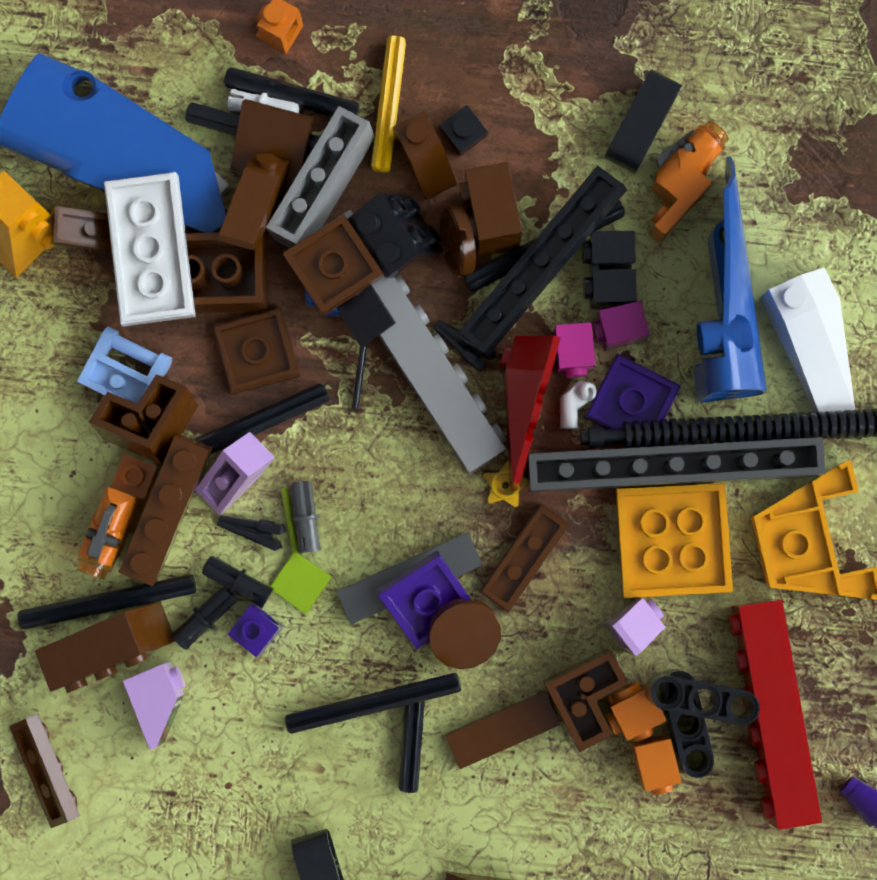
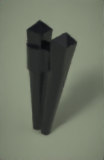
M441 320L434 325L433 329L461 355V358L471 367L473 366L478 372L486 371V362L481 359L482 356L488 360L497 358L495 349L487 356L465 338L458 329Z
M224 515L219 516L220 521H218L217 526L273 551L283 548L281 541L274 539L273 534L281 535L286 532L284 524L264 519L257 521Z

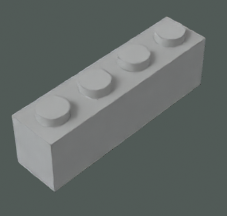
M338 106L266 227L275 241L288 248H292L323 227L375 139L369 121Z

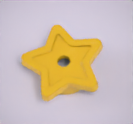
M509 461L504 464L499 472L484 473L483 475L491 487L488 503L492 504L505 500L514 507L519 505V491L528 485V480L522 477L518 490L510 489ZM503 482H507L509 484V487L507 489H504L502 487Z

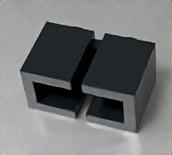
M593 231L589 236L588 242L582 244L583 264H589L590 277H584L583 296L584 299H590V309H608L637 302L636 269H632V264L636 262L635 231Z

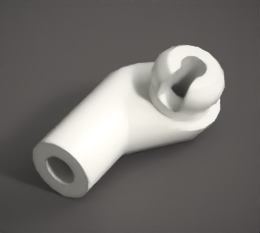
M585 381L576 382L561 395L560 429H578V410L589 401H592L597 393L593 383Z

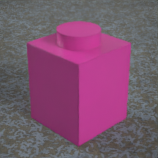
M592 322L556 325L553 335L561 337L555 358L557 373H565L566 378L587 376V371L593 370L596 365Z

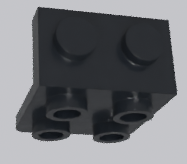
M378 193L347 219L386 279L393 278L418 257H433L443 253V248L439 244L441 242L439 234L432 226L425 223L420 216L422 210L419 204L410 196Z

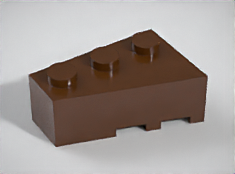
M160 601L122 612L37 649L35 653L50 692L65 687L66 692L70 693L87 686L86 678L95 676L96 681L116 674L118 673L116 666L125 663L126 668L142 663L148 660L147 653L176 641L171 636L173 631Z

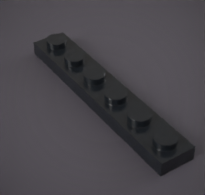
M597 165L459 332L489 356L627 191L625 185Z

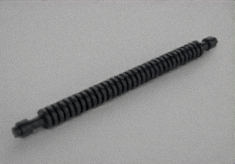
M877 408L871 410L854 409L852 411L836 410L834 412L817 411L816 413L799 412L798 414L780 413L779 415L776 413L770 414V416L768 414H762L761 416L759 414L752 416L743 415L742 417L737 415L733 416V418L725 416L724 419L722 416L715 417V419L713 417H706V419L698 417L696 420L695 418H688L687 421L685 418H679L678 421L676 419H669L668 422L666 419H661L659 423L657 420H651L650 425L648 420H642L641 424L639 421H632L631 425L629 421H623L622 429L604 430L603 426L587 427L586 431H580L581 445H588V448H603L604 444L623 443V448H631L632 446L633 448H641V445L642 447H650V444L651 447L677 446L678 444L695 445L823 437V440L843 439L844 437L846 439L853 437H877Z

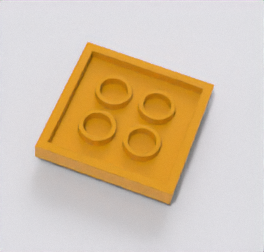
M725 483L615 490L622 598L733 592Z

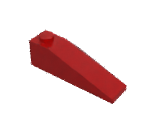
M515 336L513 346L505 345L500 366L506 367L504 395L510 489L518 490L533 439V431L542 408V398L549 383L561 337Z

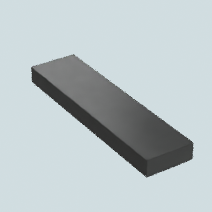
M469 533L462 534L336 591L350 624L387 609L379 598L376 589L436 550L439 551L456 577L482 566V561Z

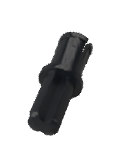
M210 556L202 569L203 575L230 589L229 593L233 595L235 592L258 605L261 609L274 589L245 574L246 569L243 568L240 571L215 556Z
M221 587L200 608L194 607V613L171 633L172 638L184 650H188L208 629L213 630L215 628L214 623L236 604L237 599L234 594L229 593L230 590L228 588Z

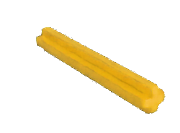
M389 36L386 42L371 163L372 170L381 173H387L391 169L394 144L393 126L396 125L406 47L405 38L401 36Z

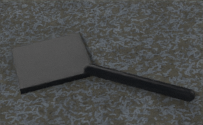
M369 285L337 310L360 345L352 402L353 410L359 409L367 345L396 324L372 285Z

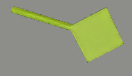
M283 487L281 494L292 555L270 587L274 588L273 592L307 614L332 576L298 553L294 521H291L293 515L289 492L286 487Z

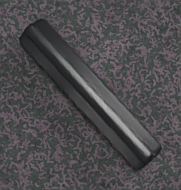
M425 701L406 705L404 709L399 790L405 793H415L419 788Z

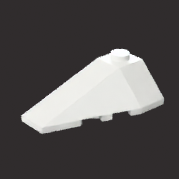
M825 268L799 275L766 291L759 299L815 413L817 411L854 410L855 404L840 298Z

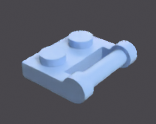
M108 326L101 334L77 382L103 395L110 392L138 404L155 375L163 377L167 373L172 363V357L164 353L158 355L120 336L118 330ZM114 348L152 367L148 376L107 357L109 351Z

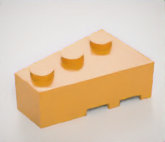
M3 171L0 174V263L17 278L45 249L48 250L55 246L51 244L52 215L9 174Z

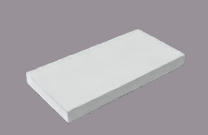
M173 172L105 181L104 187L120 324L124 327L196 317L178 174Z

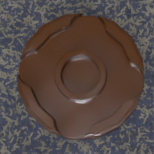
M461 205L447 206L443 209L440 216L441 240L443 243H447L449 252H445L446 262L450 271L456 277L472 275L475 270L476 250L470 220Z
M464 598L454 599L442 605L432 616L429 624L428 642L435 657L444 665L456 669L474 668L486 662L496 652L501 640V626L493 610L484 602L476 599L474 601L465 600Z

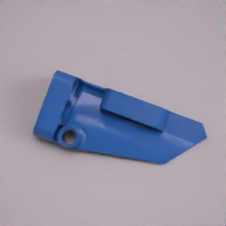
M38 53L33 58L14 87L0 116V147L32 161H38L64 172V175L105 192V181L176 172L179 176L184 225L203 233H213L222 227L226 212L209 150L104 84L88 71L79 70L42 53ZM83 81L91 82L93 86L92 92L86 97H78L76 94L78 84Z
M726 157L725 164L726 186L723 189L724 220L715 226L708 237V250L719 320L697 323V342L700 354L724 353V356L705 358L701 360L700 364H695L693 374L698 403L752 397L767 393L735 164L732 157ZM724 231L725 244L719 239V232Z

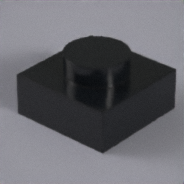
M468 105L439 125V130L459 156L488 136V131Z

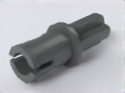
M310 481L294 482L291 484L295 517L291 518V521H295L298 553L320 551L317 518H320V514L316 515L312 483Z

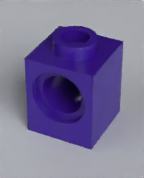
M254 604L247 608L227 635L252 655L258 657L266 651L284 626L258 605Z

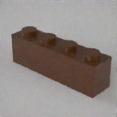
M182 434L174 436L118 573L150 586L157 582L213 447Z

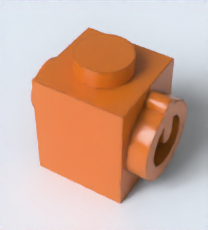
M635 681L607 696L609 703L606 705L610 713L605 715L606 720L614 735L621 733L627 741L632 738L634 742L642 741L655 733L654 727L667 721L662 710L654 706L647 699L645 684L641 686L639 681Z

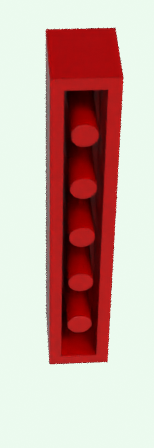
M771 599L733 605V614L728 615V623L732 636H737L739 650L735 651V663L738 672H743L746 686L741 687V689L752 693L760 704L759 715L751 724L747 725L751 745L757 748L758 760L754 761V771L758 783H763L765 797L760 798L763 817L765 820H769L770 824L778 830L822 823L783 600ZM741 696L744 708L746 709V700L743 696Z

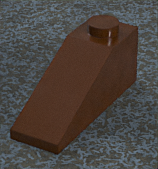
M254 153L244 168L219 232L218 241L254 250L284 198L289 161L278 159L270 153Z

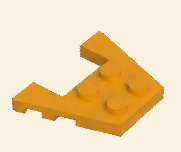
M851 460L840 463L827 471L826 474L820 475L751 516L767 588L877 600V567L839 573L822 502L824 499L859 492Z

